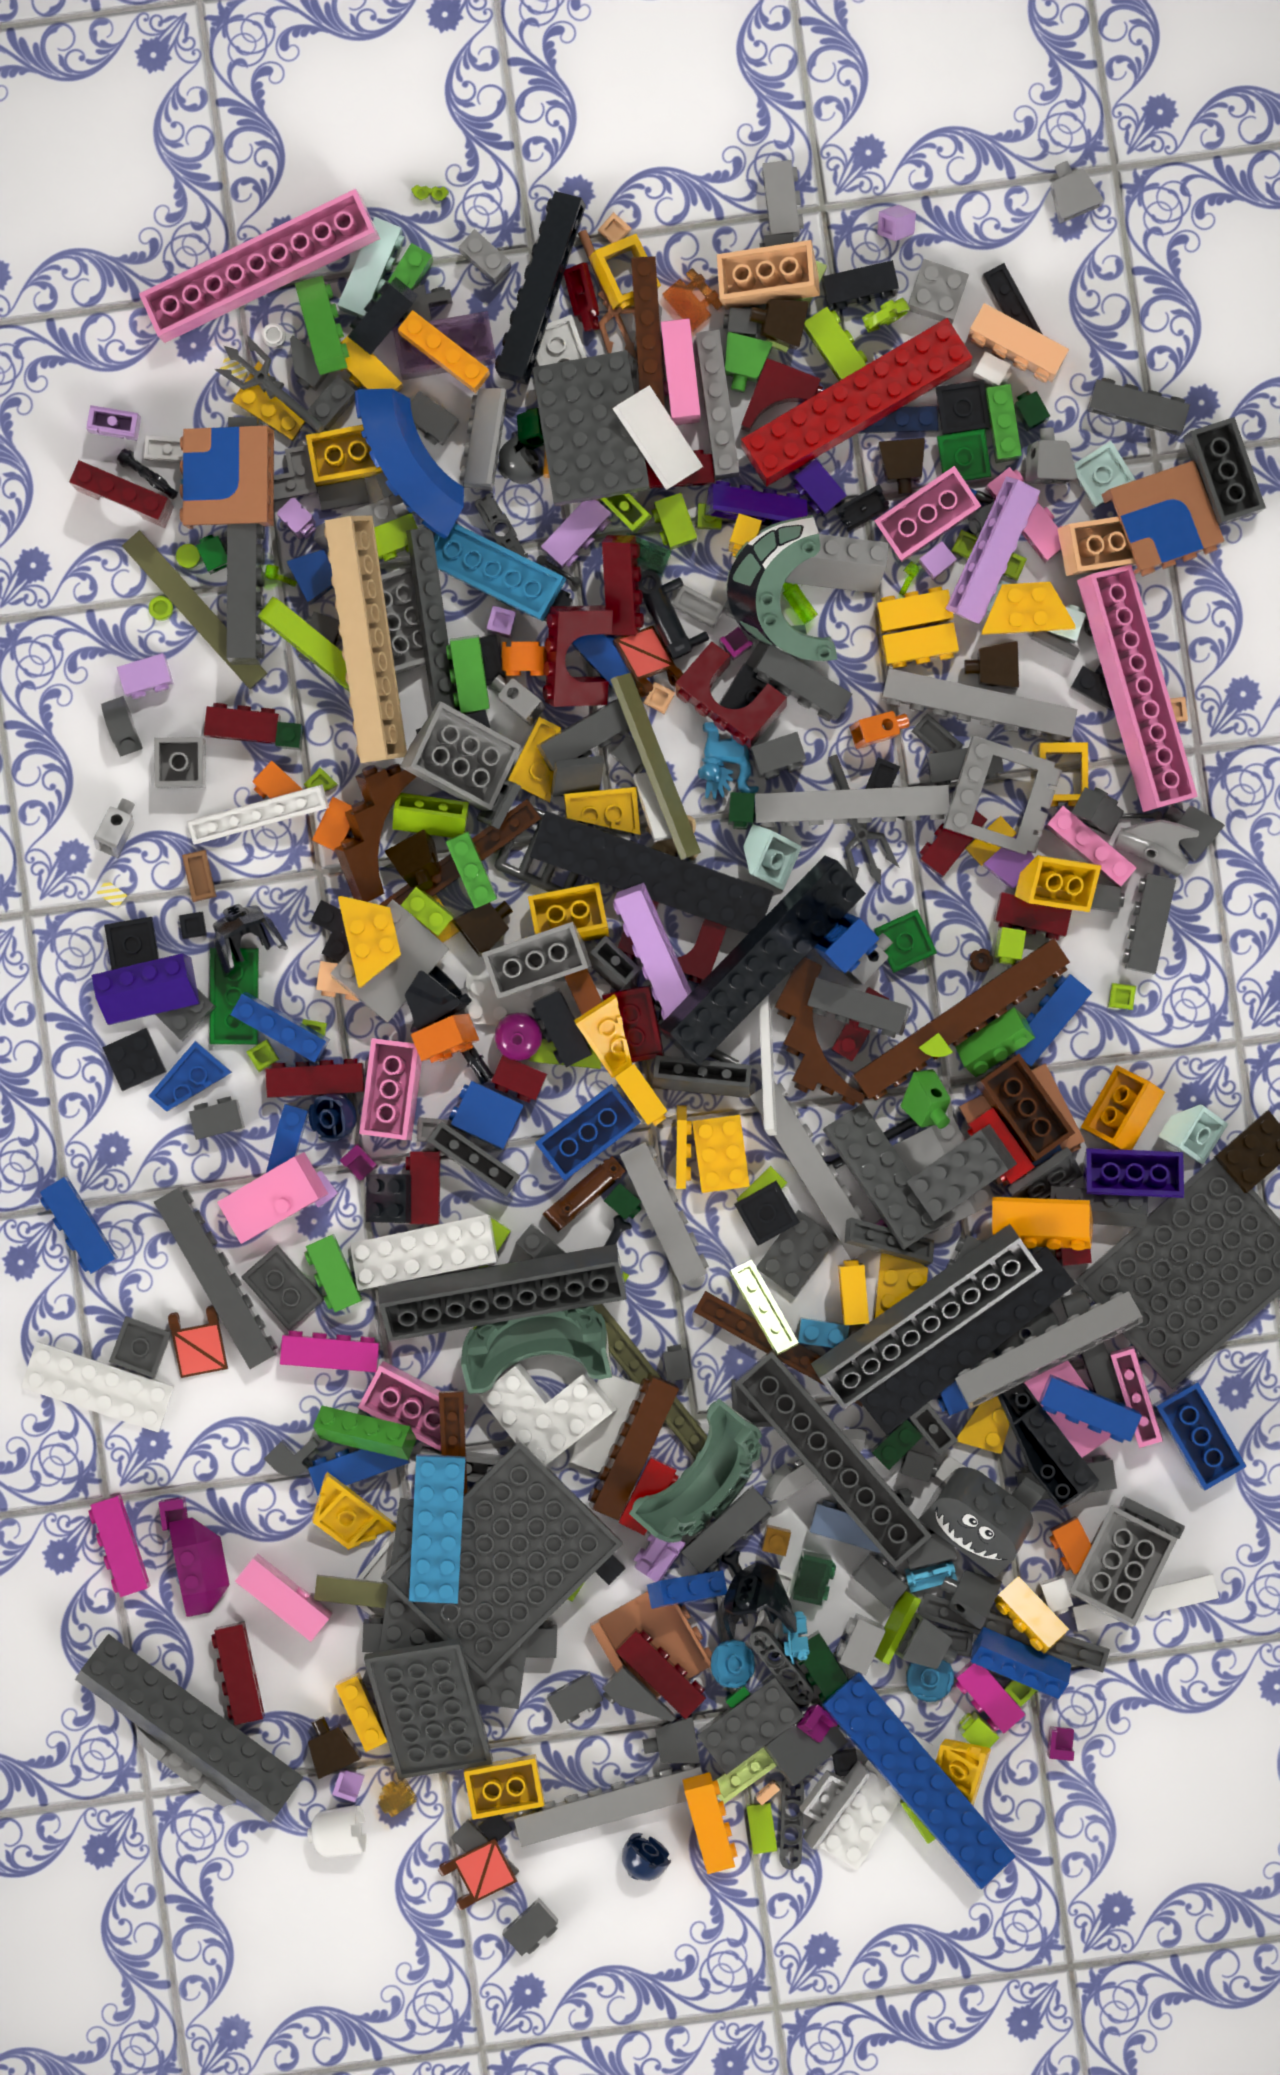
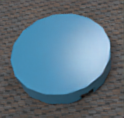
M726 1640L715 1648L711 1657L712 1675L720 1685L727 1688L743 1687L754 1674V1654L743 1641Z
M943 1660L937 1669L910 1663L906 1671V1682L910 1691L918 1699L926 1702H936L951 1691L954 1684V1672L951 1665Z

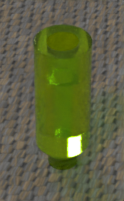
M783 584L785 591L782 594L804 625L818 616V613L797 584Z

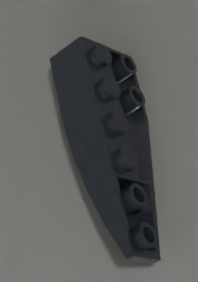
M1024 1383L998 1395V1399L1031 1473L1060 1510L1079 1501L1098 1487L1099 1479L1047 1412L1042 1409L1043 1407Z

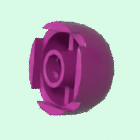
M527 1013L508 1014L500 1020L495 1029L494 1040L496 1047L502 1055L510 1060L521 1061L529 1059L537 1053L542 1044L541 1026L534 1017Z

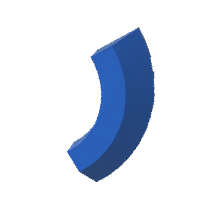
M394 389L356 390L355 405L357 418L362 419L364 430L361 434L372 449L369 454L376 468L381 467L388 479L385 483L395 497L400 495L403 503L407 506L406 509L410 513L414 511L423 519L421 522L423 525L445 539L448 537L464 507V487L450 478L436 464L426 450L414 424L410 398Z

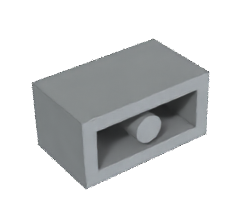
M475 229L459 246L460 254L495 285L511 268V261Z

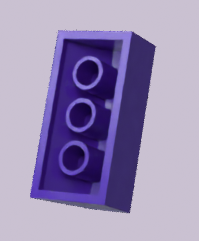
M716 481V484H711L708 488L705 515L737 520L740 513L761 520V525L770 526L781 521L808 516L807 499H801V495L796 493H786V496L777 495V491L772 489H763V492L754 491L753 486L740 485L739 488L731 487L729 482Z
M183 953L91 975L95 998L107 1025L200 1004L192 958Z
M1086 1148L1083 1160L1086 1194L1184 1198L1183 1152Z

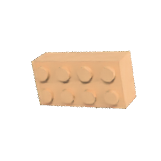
M985 303L968 334V337L971 338L970 342L979 348L985 346L993 350L992 354L997 358L1004 360L1006 357L1013 361L1012 365L1022 371L1028 369L1035 373L1034 377L1044 383L1047 380L1051 383L1053 382L1069 351L1068 348Z
M1119 517L1072 523L1058 528L1066 576L1109 570L1131 564L1132 566L1136 565Z

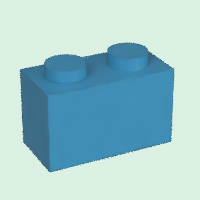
M800 1317L797 1340L803 1344L834 1348L848 1338L849 1325Z

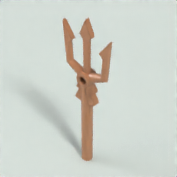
M583 230L578 233V236L589 260V256L595 249L587 230ZM591 264L601 288L597 295L604 301L602 304L608 309L598 323L607 353L612 352L614 342L609 340L605 324L615 317L626 343L624 349L636 360L634 343L631 342L620 314L630 313L634 315V307L624 310L619 307L613 310Z

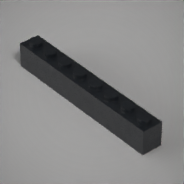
M554 191L553 197L549 198L547 202L546 212L548 213L545 221L543 220L540 224L538 243H535L532 248V262L525 269L524 278L526 280L523 288L521 287L518 291L516 310H513L510 315L511 326L509 332L504 334L502 353L497 356L495 361V369L500 378L528 385L533 370L532 367H534L586 208L581 197Z

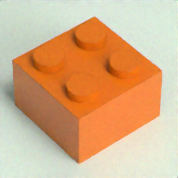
M469 1014L452 1015L410 1034L421 1061L430 1060L431 1063L448 1060L453 1057L452 1054L459 1051L460 1053L474 1048L473 1043L479 1041Z

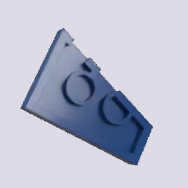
M195 1041L149 1094V1097L168 1112L231 1074L232 1071Z

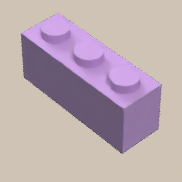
M596 499L583 501L541 545V550L560 568L563 569L566 565L568 567L572 566L578 559L576 554L582 548L586 550L595 541L593 536L599 530L603 532L611 524L609 520L611 513Z

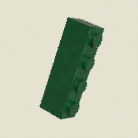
M817 1630L808 1636L810 1654L807 1655L808 1658L806 1660H799L798 1657H795L800 1666L802 1664L806 1666L809 1672L805 1675L812 1686L817 1684L821 1691L818 1696L822 1703H824L849 1679Z

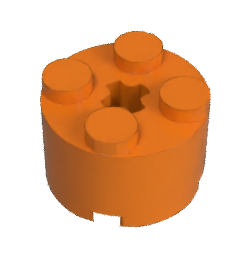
M539 641L511 642L509 647H507V642H501L502 671H506V676H521V671H530V676H545L544 664L547 661V651L545 646H540Z

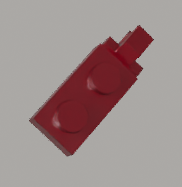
M580 263L565 269L564 277L574 316L578 317L579 322L583 323L585 332L599 330V320L597 317L599 316V308L588 264Z

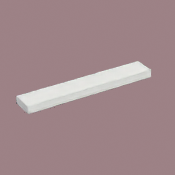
M321 784L187 821L193 845L324 810L329 808L323 785Z
M769 993L759 1003L764 1129L768 1136L777 1135L771 996Z
M1214 1574L1154 1587L1140 1617L1219 1598ZM1088 1603L1072 1607L1077 1631L1120 1622Z

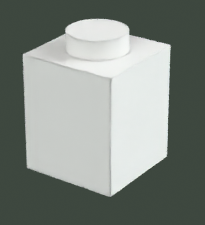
M985 351L972 377L984 380L985 384L994 387L1000 386V384L1006 385L1012 373L1008 372L1010 368L1009 363Z
M1062 1575L1039 1583L1045 1603L1052 1612H1055V1615L1069 1611L1068 1607L1073 1606Z

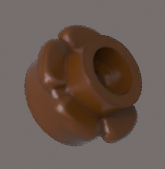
M986 949L975 950L970 955V966L973 970L986 972L993 965V956ZM980 958L984 960L983 963L979 962Z

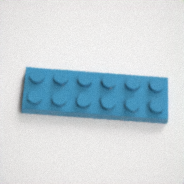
M456 523L445 539L437 534L434 536L438 570L541 621H544L550 606L553 605L566 581L564 576Z
M416 1455L409 1601L458 1604L466 1457Z

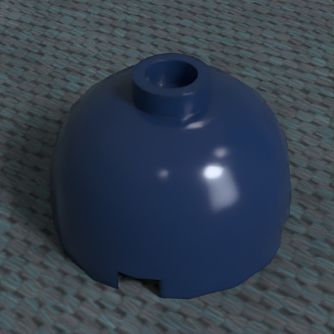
M330 1093L314 1099V1104L309 1107L308 1119L313 1132L317 1131L321 1136L318 1138L330 1143L344 1139L353 1131L357 1123V1113L353 1103L346 1096Z
M634 1833L628 1838L622 1849V1863L631 1878L643 1881L655 1880L662 1875L671 1863V1859L668 1860L669 1852L655 1838L650 1836L648 1841L641 1837L642 1833Z

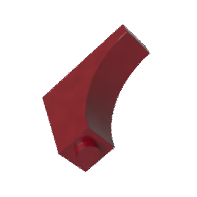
M767 358L742 421L741 429L750 432L756 420L764 412L776 405L788 402L803 403L822 392L823 387L820 386L821 378Z

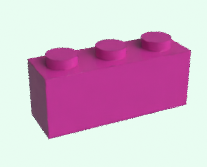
M970 1661L955 1674L958 1680L955 1685L964 1695L968 1692L973 1697L972 1705L979 1713L983 1710L990 1717L986 1721L995 1731L1000 1729L1004 1734L1026 1715L988 1669Z

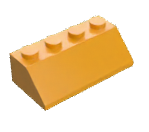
M992 1198L993 1235L1010 1224L1029 1249L1045 1246L1054 1250L1060 1248H1072L1074 1250L1091 1249L1093 1217L1090 1200Z

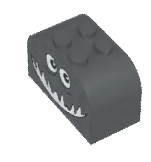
M968 1467L955 1469L941 1483L918 1519L996 1578L1015 1559L1033 1526V1516L1023 1503L980 1471Z

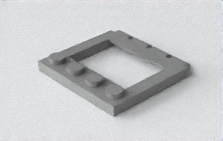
M974 735L971 738L943 828L1022 855H1026L1027 851L1036 853L1041 837L1034 835L1033 832L1042 833L1048 814L1040 810L1041 807L1050 809L1055 791L1049 789L1048 785L1057 787L1062 770L1054 767L1055 762ZM993 756L1038 771L1016 839L971 824Z

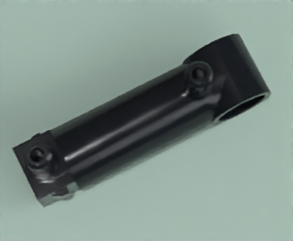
M646 570L641 573V580L638 581L639 590H642L643 601L665 647L668 648L674 661L691 653L693 647L708 641L709 636L707 632H703L689 639L681 625L667 593L684 585L682 579L678 577L663 585L656 572ZM645 578H652L656 585L652 589H645L642 586V582Z

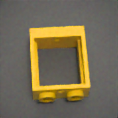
M637 234L599 248L589 256V260L613 310L619 307L624 310L633 306V291L624 295L621 294L606 261L629 251L632 252L634 257H647ZM657 278V288H659L661 284Z
M1088 742L1038 744V757L1046 759V754H1081L1082 794L1084 788H1088ZM1054 794L1050 807L1058 806V802H1068V806L1075 807L1081 794Z
M635 1064L614 1077L647 1125L653 1123L656 1126L666 1119L664 1114L667 1112V1109Z
M857 1259L843 1260V1265H838L843 1324H868L865 1266L862 1263L859 1264Z

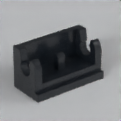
M879 484L837 507L836 512L847 532L890 509L889 501L885 499Z

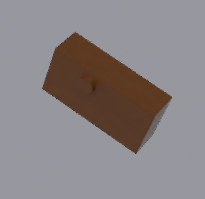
M1020 1054L1014 1055L975 1083L1031 1162L1037 1161L1075 1134Z

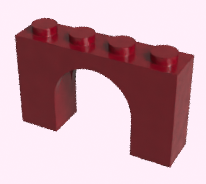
M78 460L69 481L78 492L97 500L102 497L136 512L144 520L163 528L166 527L174 509V505L167 497Z
M604 605L550 606V614L547 615L549 634L545 641L547 661L544 664L546 685L543 687L545 702L553 707L607 705L609 681L600 676H571L566 668L565 657L572 642L581 636L612 634V609Z
M711 641L675 683L676 695L684 703L689 702L695 706V710L701 716L711 718L715 726L721 731L727 730L731 733L733 739L742 746L745 744L751 748L787 707V697L768 683L746 707L728 709L719 705L712 697L710 691L716 680L729 667L730 654Z
M652 900V902H653V904H654V906H655V909H656V911H657L659 902H656V901H653V900ZM704 919L695 946L687 954L677 957L684 974L689 975L688 980L700 984L712 972L727 926ZM623 931L618 948L634 961L636 956L632 945H634L633 941Z

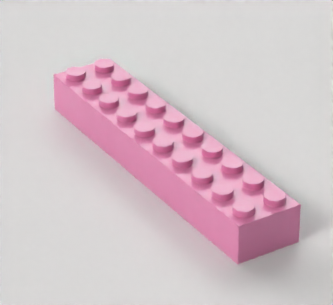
M354 189L139 293L157 336L166 343L379 240L380 237L361 195Z
M1132 564L1090 574L1077 580L1142 811L1147 812L1198 797Z

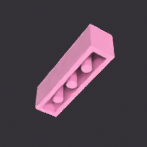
M1009 467L991 481L985 489L996 500L1006 476L1022 482L1025 481L1019 471H1013ZM1037 501L1036 506L1032 509L1027 519V526L1021 534L1044 563H1046L1061 551L1058 528L1060 527H1057L1053 522L1054 516L1047 507L1043 509Z
M1064 806L1060 807L1045 825L1047 829L1085 861L1101 865L1100 873L1115 886L1121 887L1136 870V867Z
M1134 1346L1111 1352L1110 1356L1125 1404L1142 1414L1135 1431L1139 1448L1162 1442V1434Z

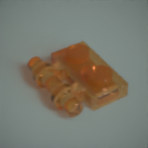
M692 268L686 273L691 280L687 286L679 279L662 293V296L681 319H690L691 330L694 332L711 317V314L706 309L712 304L716 310H719L723 304L718 298L719 294L715 290L712 291L705 283L706 279L704 276L698 274ZM696 288L705 296V299L701 302L692 293Z

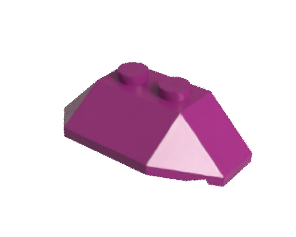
M193 1517L168 1522L186 1616L210 1613L230 1585L221 1537Z

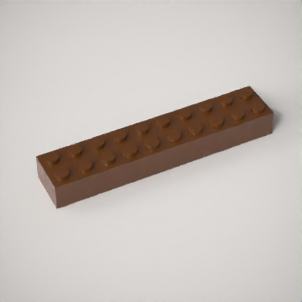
M1055 939L1049 940L851 1075V1077L867 1100L871 1098L874 1101L878 1100L888 1093L887 1087L892 1084L894 1087H897L908 1079L906 1074L911 1071L919 1072L928 1066L925 1061L931 1057L934 1060L940 1058L929 1056L919 1049L930 1038L939 1033L948 1046L950 1044H953V1046L959 1045L968 1038L966 1033L971 1030L974 1033L978 1032L988 1025L985 1020L991 1016L993 1019L1000 1017L1008 1011L1007 1005L1010 1003L1013 1005L1019 1004L1028 997L1026 992L1031 989L1033 992L1038 991L1048 984L1045 979L1050 976L1057 978L1068 970L1066 965L1070 963L1069 959Z

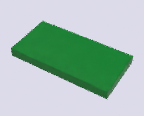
M210 948V1001L216 1008L210 1013L209 1044L258 1045L259 1031L231 1016V1013L241 994L247 992L259 999V948H239L245 960L243 962L236 961L231 951L234 970L225 978L216 948Z

